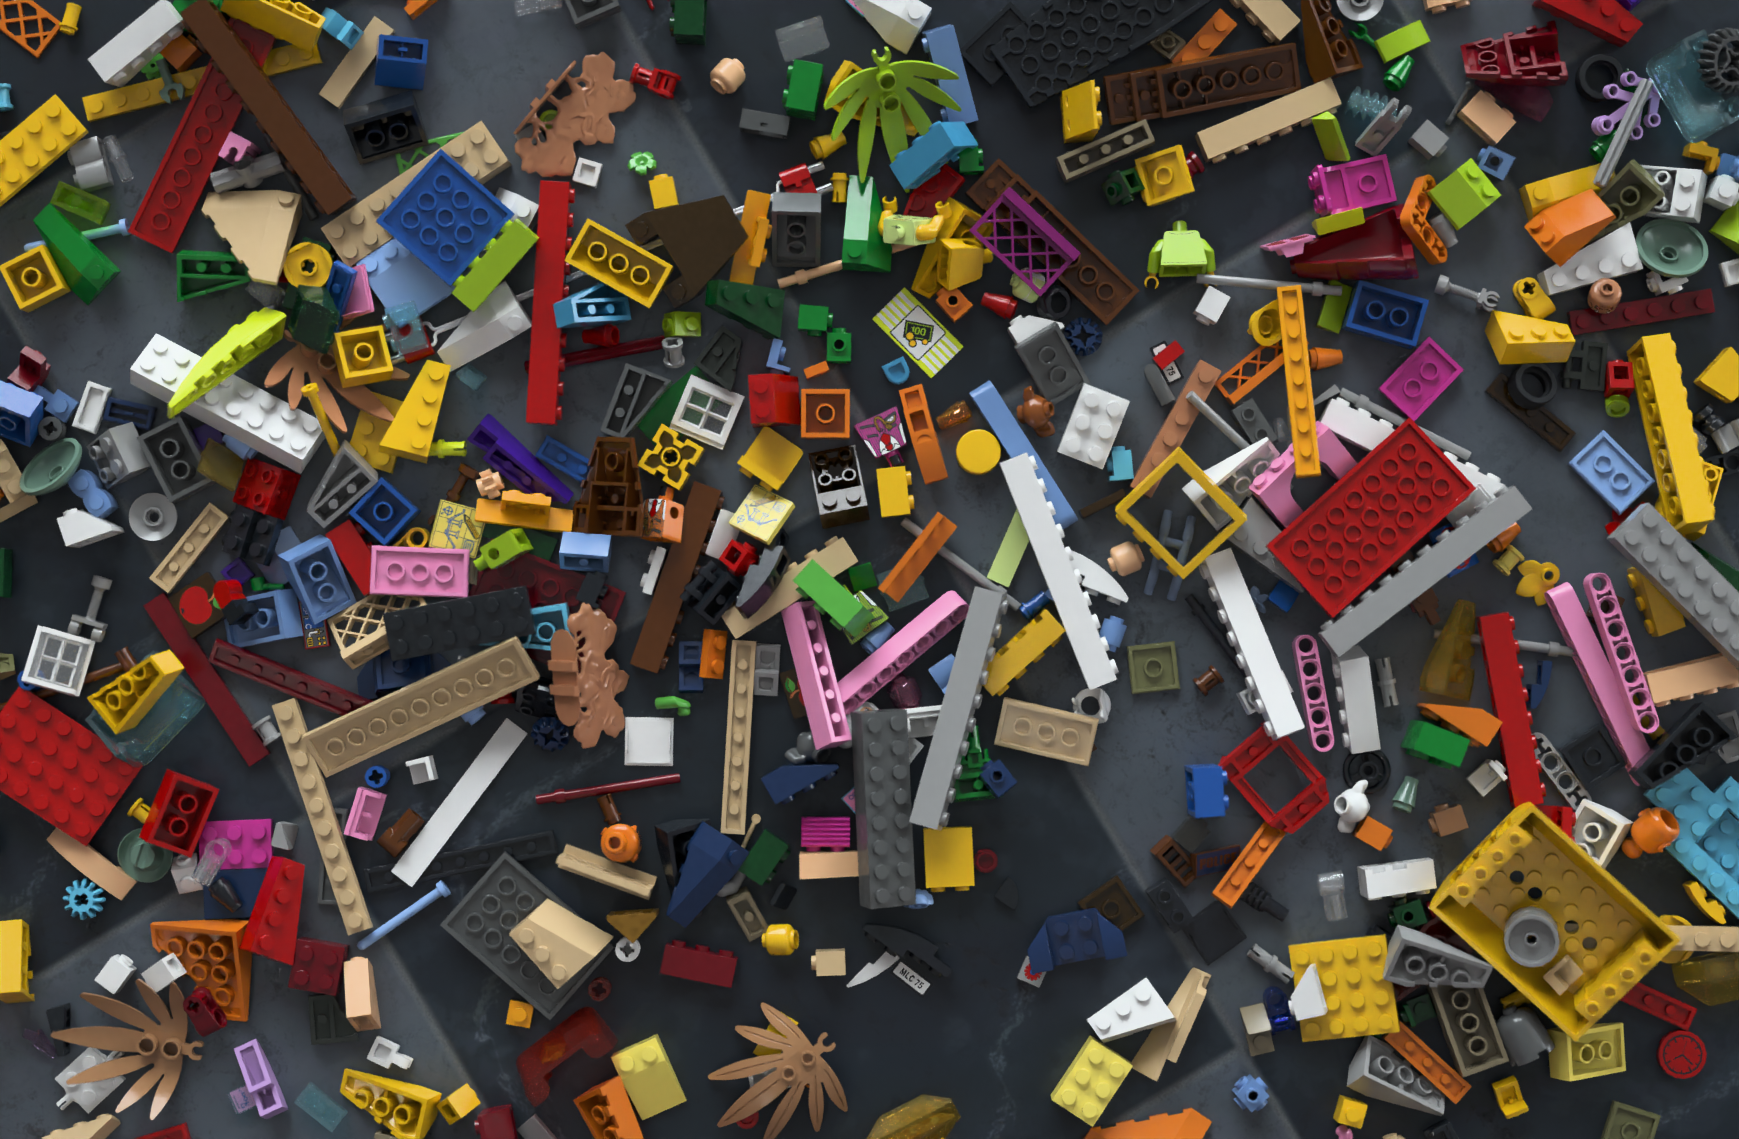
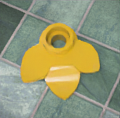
M1527 560L1517 566L1524 577L1518 583L1515 592L1523 597L1534 596L1537 606L1544 605L1546 603L1544 593L1554 588V584L1559 580L1560 571L1553 563L1545 562L1540 564L1535 560ZM1551 571V577L1545 579V573Z

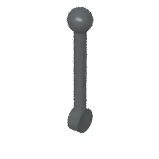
M1473 81L1465 83L1466 88L1445 124L1450 125L1468 92L1474 88L1475 84Z

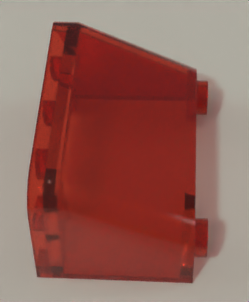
M589 1006L580 1008L518 1056L516 1068L525 1094L534 1108L542 1103L551 1092L548 1084L549 1079L553 1075L551 1070L580 1048H583L590 1057L600 1058L612 1050L618 1042L616 1036L594 1008Z

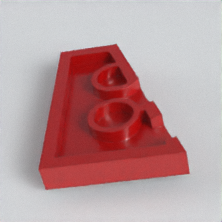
M944 164L939 168L941 172L913 190L903 215L933 218L935 215H938L935 204L938 201H942L944 206L949 197L952 198L966 181L965 178L947 164Z

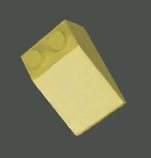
M1623 1023L1594 1024L1576 1042L1560 1027L1547 1029L1555 1044V1048L1549 1052L1551 1078L1571 1082L1626 1071Z
M658 1034L615 1052L611 1056L618 1075H620L623 1085L642 1121L687 1101Z

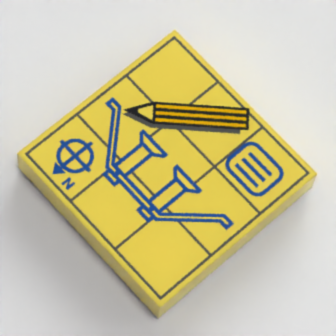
M755 484L729 521L731 527L770 545L794 510L795 505L793 502Z
M440 499L428 546L445 549H469L470 557L476 558L485 523L475 521V508Z

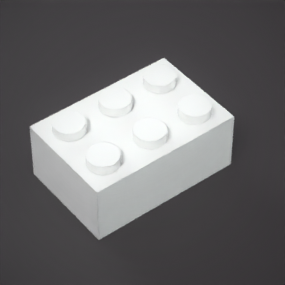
M1084 383L1057 451L1103 469L1130 401Z

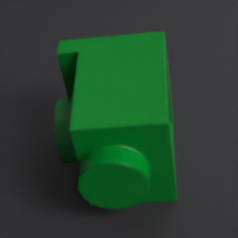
M978 146L974 149L966 148L958 154L959 174L961 176L983 175L984 166H979V163H983L982 149H978Z
M832 328V333H827V363L851 364V333H846V328ZM842 341L844 343L843 348H835V342Z

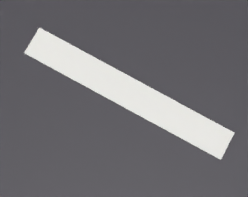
M508 718L505 719L391 870L392 873L413 887L528 733Z

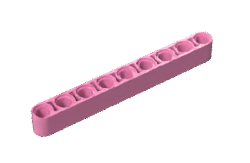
M1565 582L1544 593L1546 603L1567 646L1572 647L1574 650L1572 654H1578V656H1573V659L1614 745L1627 763L1625 768L1629 772L1650 748L1643 733L1633 729L1612 668L1573 587L1568 582ZM1629 774L1633 783L1636 786H1640V784Z

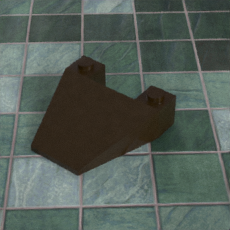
M724 195L645 212L625 225L637 246L645 245L659 236L682 273V276L663 287L674 308H680L699 297L706 290L707 281L715 279L749 237Z

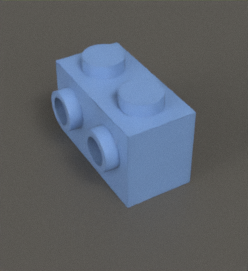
M563 531L559 551L560 569L591 572L596 570L608 573L612 553L611 535Z

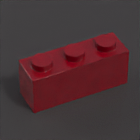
M672 940V943L667 942L665 945L660 974L731 988L738 957L733 956L734 952L720 949L719 953L709 951L710 947L696 944L695 948L686 946L684 941Z

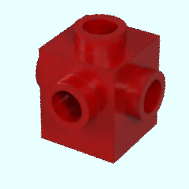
M732 539L719 560L728 566L727 570L730 573L739 577L747 573L749 565H759L760 555L756 553L757 548L749 542L745 541L742 544Z

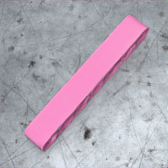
M1591 573L1585 577L1583 587L1633 729L1638 732L1652 733L1659 726V718L1611 580L1604 573ZM1596 577H1598L1602 583L1601 588L1599 590H1595L1592 585V582ZM1604 600L1610 606L1607 613H1603L1600 608ZM1612 623L1618 629L1615 636H1611L1608 631ZM1620 646L1625 649L1623 659H1619L1616 654ZM1630 669L1633 672V679L1628 683L1624 675ZM1638 692L1641 695V702L1636 706L1632 698ZM1646 715L1649 718V725L1643 728L1640 721Z
M951 590L944 593L842 678L837 684L845 715L854 712L967 617L969 605L955 591Z

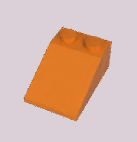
M1591 188L1541 210L1524 227L1542 250L1561 267L1612 222L1616 216Z

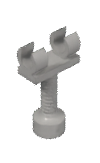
M1440 274L1434 293L1444 295L1446 292H1452V294L1463 298L1475 300L1477 303L1475 308L1480 309L1482 307L1486 312L1495 310L1494 308L1497 305L1490 304L1487 300L1498 303L1497 298L1499 299L1500 297L1497 292H1486L1487 289L1482 288L1480 293L1466 288L1463 289L1461 286L1450 283L1449 277Z
M93 575L91 585L94 586L95 590L87 616L72 615V620L68 626V633L79 635L82 625L85 623L95 626L91 634V640L96 642L103 641L108 624L96 621L95 617L98 613L102 594L105 590H110L113 580Z

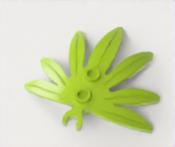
M884 47L885 54L883 57H877L875 49L871 51V56L877 67L867 68L852 74L832 91L823 105L825 110L851 95L835 121L831 133L832 141H835L857 112L865 97L868 96L860 121L857 142L858 173L861 183L865 181L871 156L877 108L879 107L885 146L890 161L893 163L898 153L908 150L905 124L900 109L901 102L911 122L921 136L928 133V128L932 125L925 111L906 88L910 87L938 104L961 112L960 106L943 90L926 80L915 77L958 80L959 77L955 72L937 64L917 60L898 61L889 64L891 52L888 47ZM904 189L906 193H909L910 189Z

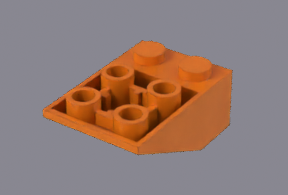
M1418 703L1416 705L1422 709L1420 714L1426 718L1442 722L1440 727L1455 734L1459 733L1462 737L1470 739L1469 746L1487 747L1503 723L1483 709Z

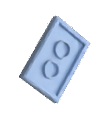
M1604 430L1568 463L1618 515L1622 514L1655 482Z

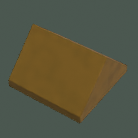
M659 908L611 911L607 915V921L629 941L634 943L657 917Z

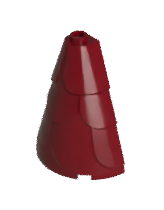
M1404 203L1389 207L1365 218L1364 224L1327 233L1314 239V241L1304 244L1303 254L1293 256L1294 259L1290 260L1292 274L1297 273L1298 278L1339 281L1341 278L1351 280H1410L1419 278L1412 241L1400 223V215Z

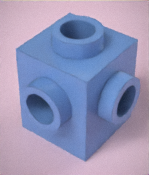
M1250 1074L1247 1077H1241L1232 1089L1237 1096L1234 1098L1235 1102L1242 1110L1248 1108L1251 1112L1255 1109L1256 1111L1261 1110L1268 1103L1266 1099L1270 1097L1266 1093L1268 1086L1260 1077L1255 1080ZM1255 1091L1257 1094L1249 1099V1093Z

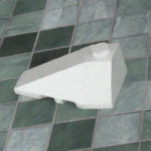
M852 0L865 14L864 17L867 22L881 35L880 37L887 44L906 55L932 11L931 7L919 0Z
M1266 437L1204 472L1239 507L1245 497H1250L1252 494L1248 486L1271 465L1273 460L1279 457L1280 453ZM1194 479L1182 488L1184 493L1217 531L1232 520L1223 508Z
M1583 799L1575 812L1576 824L1572 827V836L1575 838V843L1605 869L1624 841L1633 822L1610 808Z

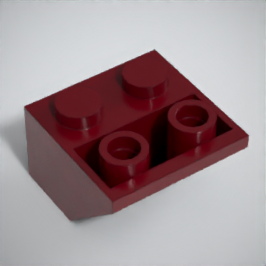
M512 1104L485 1108L477 1116L478 1120H475V1131L477 1135H481V1139H518Z

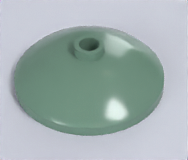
M1666 218L1652 220L1642 226L1635 239L1639 258L1644 265L1666 277L1684 278L1692 276L1704 267L1708 258V246L1704 237L1694 227L1682 221Z
M64 438L40 451L29 462L21 475V490L30 496H40L66 485L80 464L82 458L81 444L74 438Z

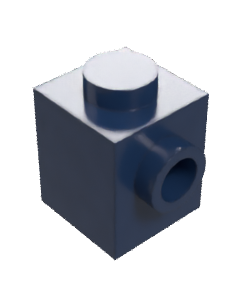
M999 759L995 763L990 760L980 768L982 773L979 775V778L996 800L1017 784L1015 778Z

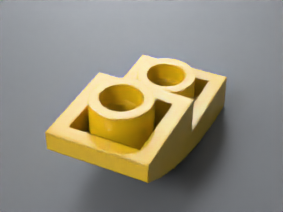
M1690 880L1682 884L1692 902L1703 914L1716 923H1726L1724 918L1726 912L1723 905L1711 898L1705 900L1707 893L1701 883L1698 884V882Z

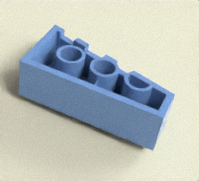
M948 24L923 31L921 42L924 53H928L929 63L947 68L955 72L959 77L958 80L935 79L937 87L948 94L962 109L961 112L943 106V109L940 110L942 121H964L965 124L978 121L954 26Z

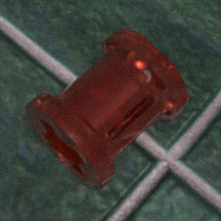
M597 977L590 983L588 994L593 1000L602 1001L610 994L612 985L607 978ZM599 983L602 984V988L606 989L601 995L597 994V989H594Z

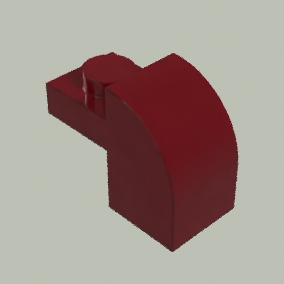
M25 346L20 352L19 366L7 378V383H12L16 387L34 392L38 385L42 386L51 365L46 362L47 358L41 352Z

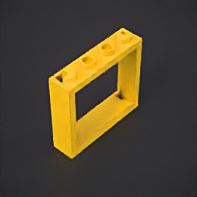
M1179 446L1115 506L1116 518L1124 526L1129 524L1134 529L1133 535L1141 543L1146 541L1151 547L1149 549L1150 552L1158 560L1162 558L1168 564L1166 566L1167 569L1175 577L1179 575L1183 580L1247 521V515ZM1176 463L1233 519L1226 528L1184 567L1127 511Z

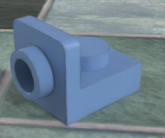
M1727 153L1721 154L1720 164L1715 171V176H1721V174L1729 175L1735 179L1734 182L1738 183L1739 156L1736 157Z
M776 338L773 339L766 368L770 369V373L790 374V367L777 364L778 360L783 362L786 347H782L783 340Z

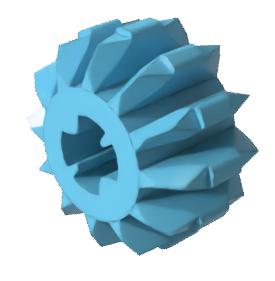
M88 878L82 879V882L78 880L73 881V887L69 886L65 889L70 895L63 896L64 901H69V905L64 907L65 910L73 909L71 916L76 917L79 914L81 920H85L87 915L90 918L96 917L95 911L100 912L103 910L99 903L106 901L105 897L99 896L100 893L104 892V889L96 890L97 884L94 882L89 883ZM86 894L88 897L86 898V900H88V902L83 904L81 902L83 898L80 897L81 895Z

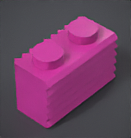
M802 816L801 847H806V851L811 852L821 851V847H831L833 852H844L845 847H850V817Z

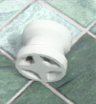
M626 937L621 938L615 948L617 957L624 962L635 960L641 950L638 940L632 943Z

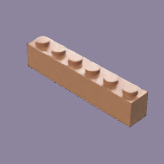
M1201 359L1197 362L1137 469L1134 479L1131 480L1127 488L1133 490L1178 446L1180 447L1199 413V410L1186 398L1187 394L1193 391L1205 402L1221 374V370ZM1163 476L1142 496L1150 499Z

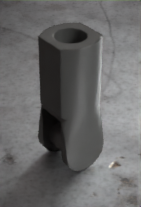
M1155 364L1147 365L1144 369V374L1161 406L1163 407L1174 401L1175 397L1166 381L1163 380L1159 368Z

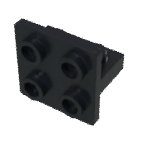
M540 676L538 680L519 688L515 711L526 716L558 718L554 695H550V685L553 684V679Z

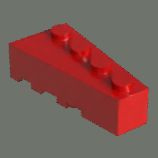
M1535 0L1532 6L1550 12L1551 15L1573 23L1572 25L1592 32L1593 35L1620 48L1643 25L1640 20L1615 0Z
M271 857L239 949L281 964L293 966L305 865L285 857Z

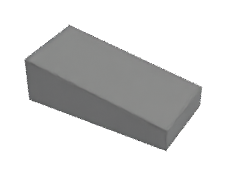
M1335 384L1313 400L1314 406L1341 391Z

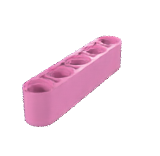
M1299 635L1292 642V650L1310 746L1314 750L1326 752L1334 745V735L1318 646L1312 636ZM1304 638L1310 643V648L1305 653L1299 649V642ZM1308 662L1314 666V673L1311 676H1307L1303 672V667ZM1312 686H1315L1319 691L1318 697L1314 700H1311L1307 695L1308 689ZM1316 710L1321 711L1323 714V719L1318 724L1312 720V714ZM1320 734H1324L1327 737V744L1324 747H1319L1316 744V738Z

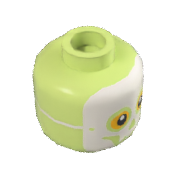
M1038 272L1032 273L1033 284L1041 289L1046 283L1044 275ZM1014 273L1010 280L1013 295L1029 303L1037 301L1039 296ZM1023 273L1029 279V273Z

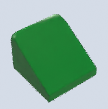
M871 562L848 568L854 592L877 586Z

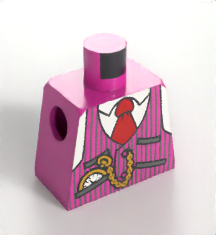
M896 406L854 425L856 432L875 459L885 456L890 467H895L904 462L898 449L906 446L907 443Z

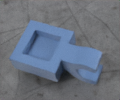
M38 385L34 391L39 396H42L44 401L48 402L44 409L67 423L80 404L60 389H57L55 394H53L43 386Z

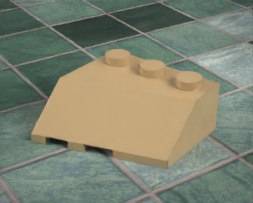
M548 898L509 933L513 940L557 989L591 961L614 938L613 935L604 932Z

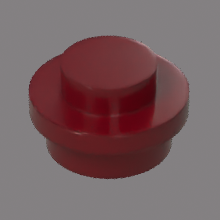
M981 849L975 854L974 865L978 871L989 873L997 867L998 858L994 851Z

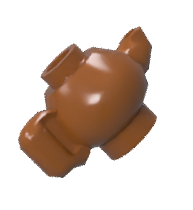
M1032 386L1025 388L1023 393L1024 404L1017 407L1019 422L1021 424L1027 423L1041 438L1054 435L1055 428L1053 423L1049 421L1051 416L1054 415L1052 402H1048L1040 395H1034Z

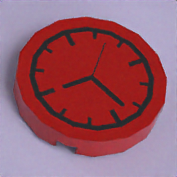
M1678 1029L1667 1033L1661 1038L1656 1056L1664 1072L1675 1078L1686 1079L1694 1077L1702 1070L1706 1063L1707 1052L1704 1043L1697 1035L1690 1031Z

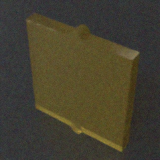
M209 438L206 441L203 452L200 453L201 459L197 471L232 492L235 490L238 478L242 476L240 472L244 460L231 450Z

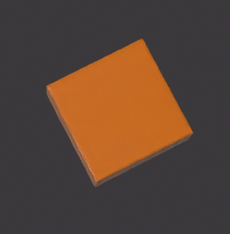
M826 361L803 369L807 380L830 372Z

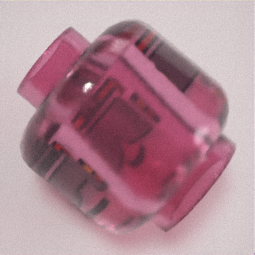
M899 674L891 680L892 683L888 686L887 693L895 708L910 709L916 708L920 704L922 692L914 677Z

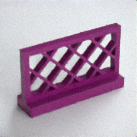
M1010 187L1001 194L969 230L1039 297L1081 254ZM1002 202L1009 208L1010 219H996V208ZM992 213L993 220H986ZM1013 213L1016 214L1019 218L1013 219ZM1023 221L1027 225V235L1014 236L1013 222ZM993 222V237H983L977 231L982 223ZM996 222H1010V236L997 237ZM1031 229H1032L1037 235H1031ZM1028 238V253H1014V239ZM1031 238H1041L1045 242V252L1031 253ZM997 239H1011V253L1001 254L997 250ZM987 240H993L994 246L990 244ZM1048 245H1049L1055 252H1049V250H1048ZM1058 254L1065 260L1064 264L1059 269H1049V255ZM1032 255H1045L1046 269L1032 270ZM1004 256H1011V262ZM1015 256H1028L1029 270H1018L1015 267ZM1046 272V283L1041 289L1033 284L1032 273ZM1049 272H1055L1053 276L1050 278ZM1023 273H1029V279Z

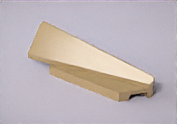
M1195 967L1190 970L1167 1006L1177 1021L1162 1024L1152 1029L1131 1062L1134 1070L1157 1081L1166 1059L1176 1063L1207 992L1205 988L1211 974Z

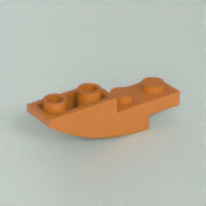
M919 384L899 390L905 419L925 485L949 478L923 385Z

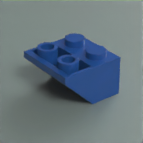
M379 34L377 39L374 85L423 90L428 40Z

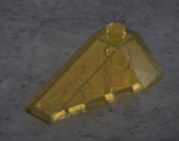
M1463 599L1457 600L1423 667V672L1420 676V691L1470 701L1475 670L1470 669L1471 656L1475 655V647H1471V636L1475 632V603Z

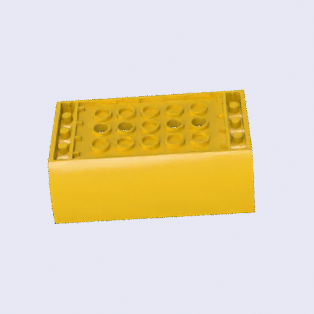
M1531 802L1523 803L1514 808L1445 878L1429 905V908L1575 1042L1681 941L1679 936ZM1513 871H1520L1523 873L1524 879L1520 882H1514L1510 879V874ZM1533 887H1537L1542 891V895L1537 899H1533L1528 895V891ZM1533 906L1541 908L1548 912L1557 923L1560 942L1558 951L1551 961L1542 966L1527 967L1520 965L1510 957L1505 948L1504 927L1506 920L1513 912L1523 907ZM1567 921L1577 922L1579 925L1578 929L1574 932L1567 931L1564 928ZM1592 937L1597 941V944L1593 948H1586L1582 942L1585 938ZM1568 954L1583 970V974L1567 990L1559 995L1543 976Z

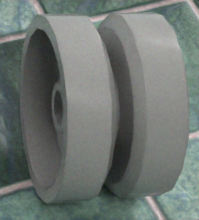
M1530 906L1516 910L1506 920L1504 927L1506 951L1514 961L1523 966L1537 967L1548 963L1556 955L1560 943L1557 923L1548 912L1541 908Z

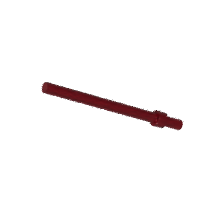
M675 773L565 790L564 788L555 789L552 793L536 795L537 805L551 802L560 804L566 803V800L680 783V774Z

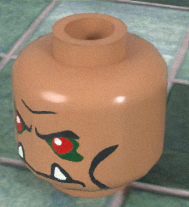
M1601 278L1595 281L1588 293V305L1592 310L1600 314H1608L1614 311L1622 296L1621 287L1616 281L1609 278Z

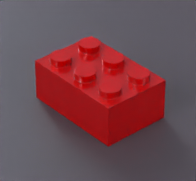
M167 769L139 837L153 845L192 857L220 789L211 784Z

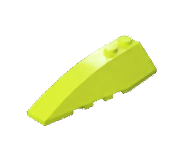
M264 307L259 312H252L242 324L232 326L227 334L197 362L180 384L168 404V418L171 419L280 341L283 338L286 315L283 312Z

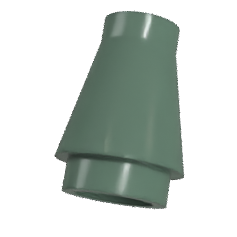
M1405 776L1403 783L1392 799V802H1394L1392 808L1410 814L1412 809H1415L1419 780Z

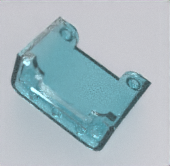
M1705 29L1678 41L1653 56L1646 65L1650 79L1682 135L1691 143L1700 142L1739 120V96L1723 100L1720 93L1711 91L1710 88L1704 86L1705 82L1699 80L1702 73L1696 71L1700 67V64L1696 62V60L1700 59V54L1697 51L1703 49L1701 42L1708 41V34Z
M153 650L150 654L144 657L143 661L148 657L158 653ZM179 674L135 728L115 734L96 709L85 720L115 757L139 768L151 762L199 713L205 705V699Z

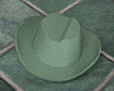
M138 828L128 833L122 839L117 852L118 862L123 871L134 880L144 883L155 882L161 879L170 869L173 861V851L144 841L139 837L142 828Z

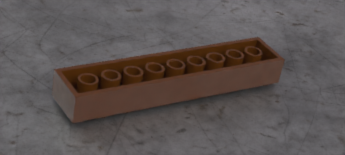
M197 0L180 12V15L183 17L181 20L182 25L189 33L192 32V34L197 36L198 40L195 42L202 52L211 55L213 60L210 62L219 74H225L228 78L225 83L234 94L236 93L241 96L243 100L240 103L248 114H254L258 119L255 124L263 134H269L272 138L270 144L274 150L286 157L287 161L284 163L291 173L300 176L302 179L299 182L301 187L307 194H313L316 198L314 204L322 214L335 215L355 201L357 197L212 0Z

